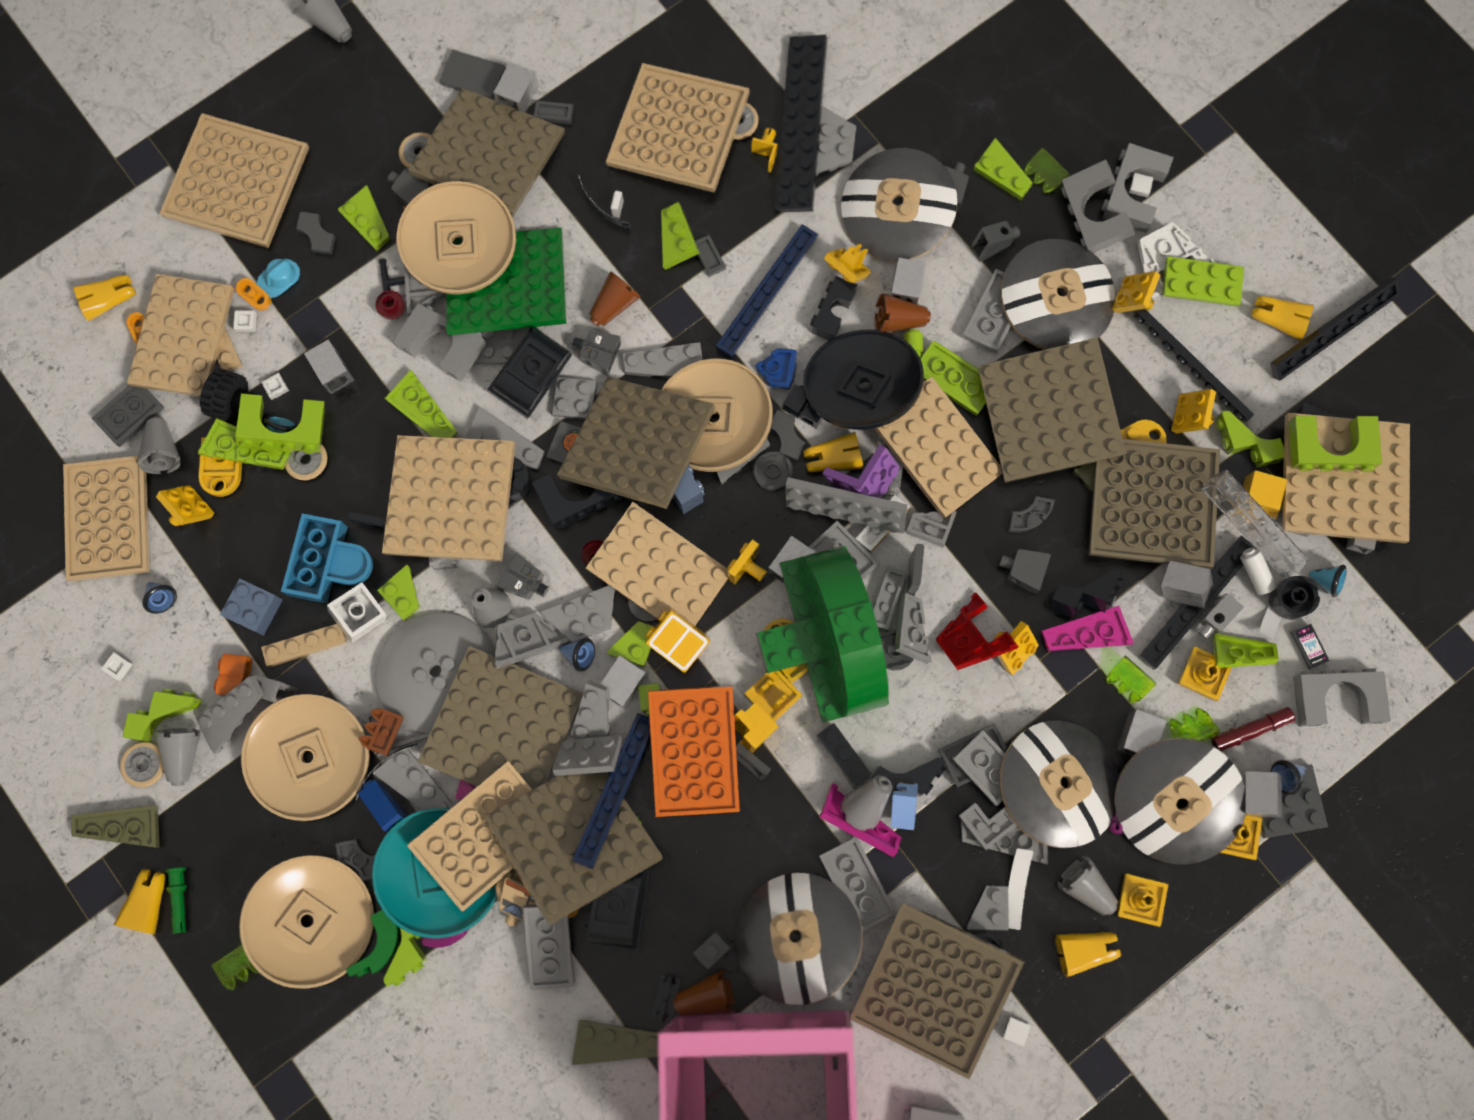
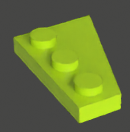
M996 138L973 169L1019 200H1022L1033 183Z
M367 185L338 209L340 214L376 251L391 240Z
M677 202L661 210L663 268L666 270L700 252L680 203Z
M1215 633L1212 638L1215 666L1217 665L1219 668L1276 664L1279 659L1277 644L1218 633Z

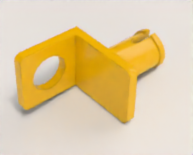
M766 128L762 140L752 139L751 151L770 157L768 172H771L777 156L778 144L773 143L776 131L771 129L770 134H768L770 128Z

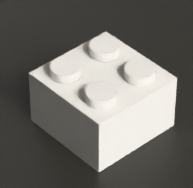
M360 583L327 605L329 614L351 643L386 621V613L363 583Z

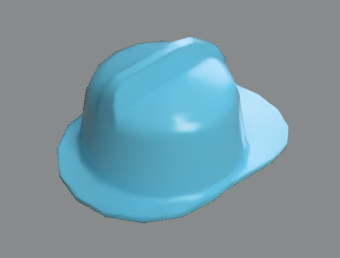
M272 260L258 277L257 285L268 293L271 298L278 297L299 279L300 269L292 260Z

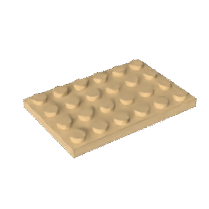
M156 274L127 384L134 387L200 397L206 379L214 370L234 287L232 285Z
M933 377L923 383L918 400L906 414L894 422L874 428L943 519L1003 474L1000 464Z
M138 456L63 464L66 581L74 582L150 573L147 474L140 469L137 461Z
M634 502L631 503L585 568L656 619L659 618L664 610L668 612L672 608L694 626H696L727 581L729 571Z
M509 761L407 845L462 912L513 869L512 864L484 820V816L532 791L531 787Z

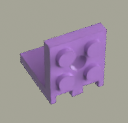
M879 445L859 479L826 467L822 474L834 488L882 498L886 494L892 480L897 476L900 467L886 447Z

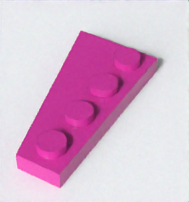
M1119 606L1107 609L1106 612L1101 611L1041 631L1048 651L1128 646L1134 644Z
M832 783L819 817L894 857L898 852L901 836L881 820L872 830L866 829V831H861L851 826L845 820L846 815L844 811L841 812L840 809L845 795L837 790L839 787L836 784Z

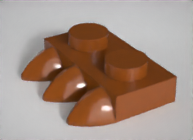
M373 709L370 711L371 715L379 722L366 723L365 728L372 736H361L359 741L367 749L388 757L404 717L385 709Z

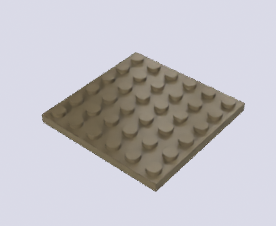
M462 88L408 169L409 175L433 185L451 181H462L480 185L497 195L506 205L511 216L514 217L565 134V130L560 126L525 112L517 111L513 107L497 103L493 99Z
M1098 337L978 366L1005 483L1126 455Z
M607 377L557 475L560 479L667 509L714 412L715 406L713 403Z
M1123 439L1126 455L1095 462L1088 555L1169 564L1170 561L1202 568H1214L1220 449Z
M469 646L418 762L479 786L509 761L533 790L547 782L560 745L565 740L583 693L514 664L495 670V656Z
M607 772L557 776L484 816L485 822L549 926L662 860L663 856L625 799H623L594 869L573 862L575 852L609 778Z
M903 901L850 1018L852 1021L970 1080L1020 973L1024 960Z

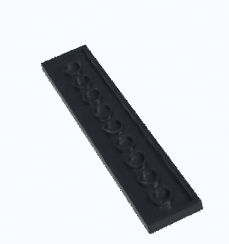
M826 34L789 38L774 206L776 213L810 212L814 209L828 41Z

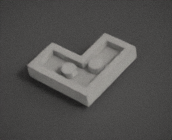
M974 803L958 816L984 850L990 848L1017 826L1010 817L1006 807L988 819L979 806Z

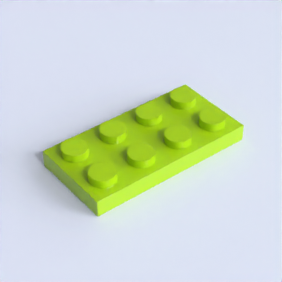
M1168 256L1165 259L1162 297L1238 307L1241 305L1244 267Z
M933 340L920 358L923 365L924 382L933 377L948 398L977 416L986 404L978 368Z

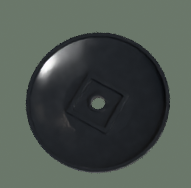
M855 330L832 338L813 354L806 366L803 384L809 405L822 419L841 428L866 430L894 422L913 407L923 388L924 371L918 353L908 342L899 336L889 332H880V330ZM860 383H869L866 387L859 386Z

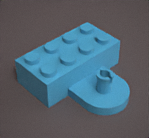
M302 513L281 592L290 597L328 604L333 582L353 586L363 583L370 576L373 569L372 557L362 546L344 542L348 526L342 521Z

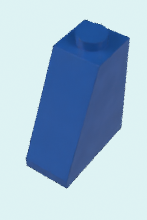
M369 780L361 787L362 790L358 795L384 831L389 832L398 822L408 816L380 781Z

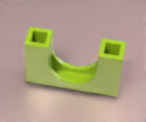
M241 394L235 436L237 446L243 448L259 447L265 450L282 449L286 452L303 451L308 454L320 453L325 415L324 401L304 399L299 425L292 431L275 433L265 428L262 424L263 397L261 395Z
M1294 416L1288 421L1291 469H1299L1302 472L1311 471L1312 469H1320L1321 472H1328L1333 469H1340L1341 472H1350L1354 469H1361V472L1374 471L1376 467L1382 464L1378 416H1357L1349 422L1351 447L1346 455L1331 454L1321 446L1318 440L1316 416Z

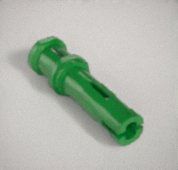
M186 867L166 869L169 883L166 889L170 893L172 934L186 932L184 891L187 888V885L184 884V871Z

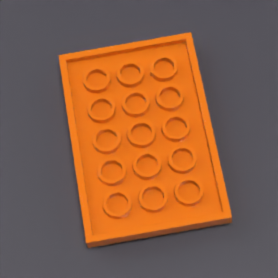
M717 686L649 690L656 817L740 812L733 687Z

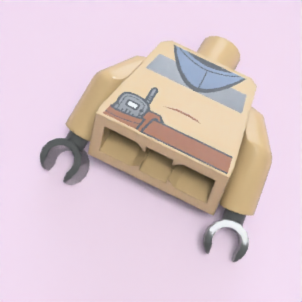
M514 868L495 885L497 900L500 902L499 909L507 913L505 923L510 926H516L519 919L524 921V905L535 904L517 872L513 871L515 870Z

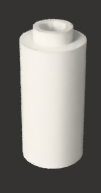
M1255 548L1245 550L1240 559L1257 594L1264 595L1275 590L1277 584L1261 551Z

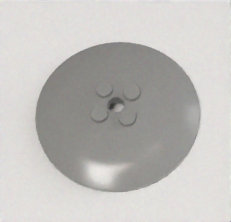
M431 613L408 621L390 636L378 658L376 686L383 706L387 711L403 716V726L419 733L430 734L468 647L471 646L495 656V647L492 641L478 625L455 614ZM433 667H441L440 675L436 677L431 676V669Z

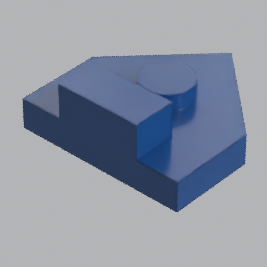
M777 348L766 359L758 362L755 367L772 388L791 389L797 369V351Z

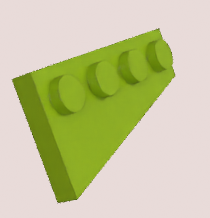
M411 369L386 396L385 400L431 437L455 438L457 436V430Z

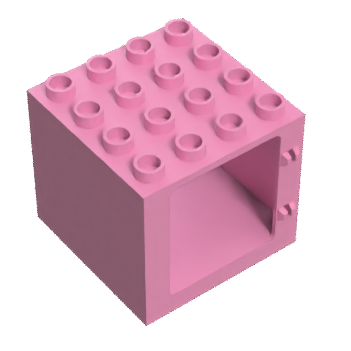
M849 1010L676 1015L658 1033L660 1120H706L704 1056L824 1053L827 1120H857L853 1027ZM832 1056H838V1057H837V1062H838V1069H837V1070H833V1057H832Z

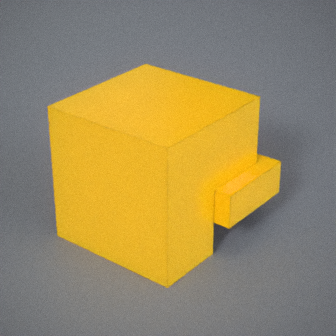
M1256 470L1244 479L1243 487L1239 490L1235 509L1274 520L1277 519L1287 479Z
M756 702L745 712L741 709L734 716L735 730L743 737L739 743L751 753L760 747L779 727Z

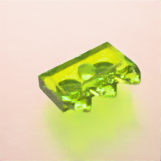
M1043 147L1028 162L1025 168L1026 175L1037 171L1034 177L1035 184L1047 180L1043 187L1044 193L1057 189L1063 183L1062 180L1071 175Z
M1126 655L1110 670L1107 676V684L1120 681L1118 685L1119 694L1132 690L1128 699L1129 703H1136L1142 700L1157 684Z
M1200 708L1195 710L1196 719L1184 713L1182 716L1183 724L1175 719H1170L1169 723L1173 738H1190L1205 741L1219 735L1220 729L1211 716Z
M242 945L211 965L223 986L230 990L235 989V976L241 981L246 982L248 980L247 968L255 973H260L249 961Z

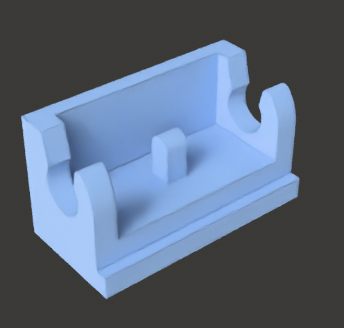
M900 783L896 785V789H903L905 791H893L891 828L914 830L918 784Z

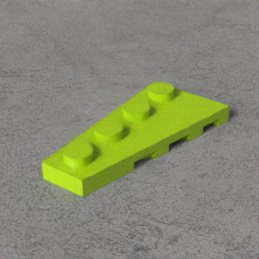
M217 418L198 451V454L201 456L280 470L284 469L292 452H286L282 449L265 450L259 447L243 448L237 446L235 437L237 427Z

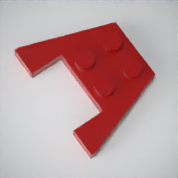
M977 592L971 596L972 600L970 603L961 608L960 615L954 621L951 620L935 639L957 670L1019 648L1007 631L990 643L979 632L971 619L988 607Z

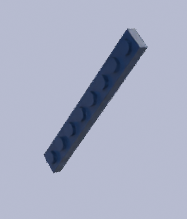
M803 224L799 227L718 341L716 349L733 358L818 238V233Z
M637 713L619 753L614 772L610 773L573 857L574 863L594 869L651 737L650 717Z

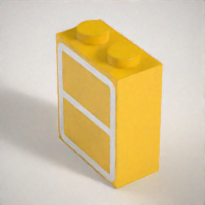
M670 608L668 612L664 610L659 616L658 620L660 622L656 627L652 626L645 634L647 637L646 644L682 672L686 673L710 643V637L674 609Z

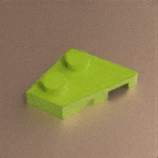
M408 565L403 567L377 590L404 621L420 608L411 575L412 571Z
M638 621L607 651V655L616 658L620 655L631 663L645 667L651 647L646 644L647 637L645 634L652 626Z

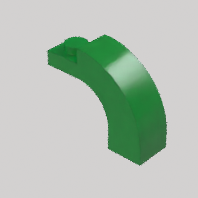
M383 910L370 916L377 932L375 949L368 957L346 969L349 977L356 975L359 978L370 972L368 968H370L372 974L378 973L393 960L401 943V930L386 916Z

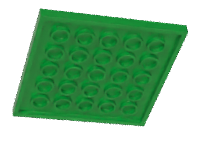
M562 227L517 231L513 258L507 269L496 281L475 292L447 294V334L458 335L567 324ZM457 237L453 240L452 243L454 245H460L462 244L463 239Z

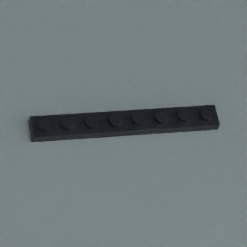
M1390 277L1272 361L1270 365L1274 379L1281 381L1400 296L1398 279Z
M1146 309L1133 311L1135 314L1133 316L1134 319L1140 324L1144 323L1149 328L1147 331L1154 338L1158 336L1163 341L1161 343L1167 351L1170 352L1172 350L1177 355L1175 358L1183 366L1185 364L1191 368L1190 373L1196 379L1201 378L1206 383L1204 384L1206 389L1216 391V394L1220 397L1218 400L1225 407L1230 406L1234 410L1233 415L1240 421L1244 420L1245 422L1254 416L1225 385Z
M1242 535L1237 538L1214 568L1211 569L1213 586L1205 608L1182 604L1138 657L1153 670L1157 669L1241 569L1243 563L1240 557L1243 555V552L1249 548L1257 549Z

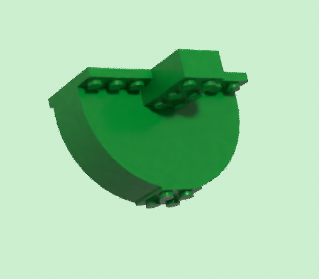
M839 546L780 562L779 565L795 623L755 633L766 673L806 663L822 723L888 705V676L881 637L865 585L847 547Z

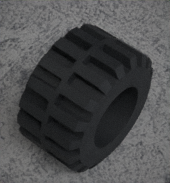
M215 369L206 379L201 391V412L206 416L217 418L227 423L233 422L239 414L241 394H248V381H246V377L225 369Z

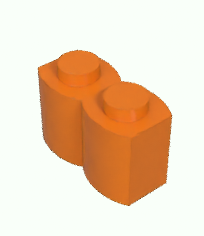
M233 654L222 655V658L218 661L219 676L214 682L216 695L224 697L242 683L245 678L250 677L252 670L251 657Z

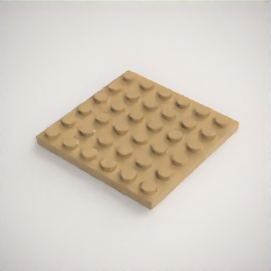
M642 63L608 154L607 166L715 192L750 93L749 88Z
M201 113L159 214L167 219L269 248L309 146L301 141Z
M1287 413L1285 415L1283 471V478L1287 479L1283 495L1282 532L1408 543L1410 424L1379 421L1382 464L1376 467L1374 471L1361 472V469H1354L1350 472H1341L1340 469H1333L1332 471L1321 472L1320 469H1312L1311 471L1302 472L1299 469H1291L1288 421L1294 416H1316L1317 434L1321 446L1331 454L1346 455L1351 447L1349 422L1353 419Z
M397 435L382 553L385 555L502 562L516 443L507 440Z

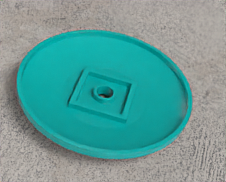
M449 808L421 810L402 819L382 840L373 864V888L383 912L399 928L424 938H446L465 932L486 916L497 899L495 883L462 912L408 848V844L450 810Z

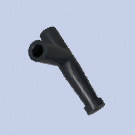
M379 259L383 292L391 291L390 286L405 284V276L389 279L386 265L387 260Z

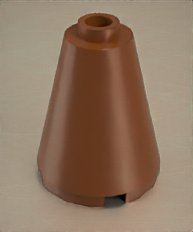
M610 271L589 312L591 315L589 320L598 327L600 324L605 326L639 300L641 296L634 289L632 290L620 277Z
M880 294L876 307H879L878 313H875L874 318L875 328L880 330V332H894L925 327L930 322L931 312L925 306L889 294Z
M719 970L677 993L676 999H673L675 1011L679 1012L681 1016L733 1014L735 1009H731V1004L735 1003L730 980H725L723 976L727 974L726 971Z

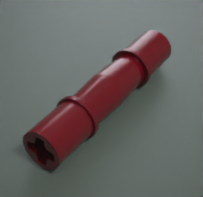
M1285 707L1273 713H1267L1265 717L1250 721L1235 729L1230 728L1228 731L1211 737V743L1219 751H1224L1236 745H1241V742L1294 723L1295 715L1289 707Z

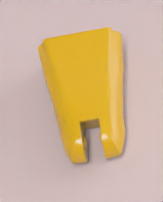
M119 275L103 281L73 287L75 295L79 300L78 304L81 312L87 321L93 320L136 295L135 288L130 286L132 285V280L129 275Z
M1258 296L1254 303L1258 308L1252 309L1251 317L1301 341L1307 331L1314 305L1268 296Z
M856 432L811 446L803 451L805 459L819 457L818 461L806 464L807 471L823 472L826 467L833 470L863 469Z
M142 869L113 925L143 933L155 934L161 898L165 887V874L156 872L150 886H148L151 870Z
M1111 932L1056 935L1055 942L1058 954L1064 955L1059 957L1064 976L1069 977L1119 958L1121 956L1120 949H1110L1107 951L1105 943L1118 941L1117 935Z

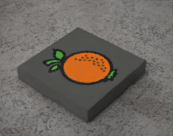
M560 421L548 451L547 459L563 464L581 428Z

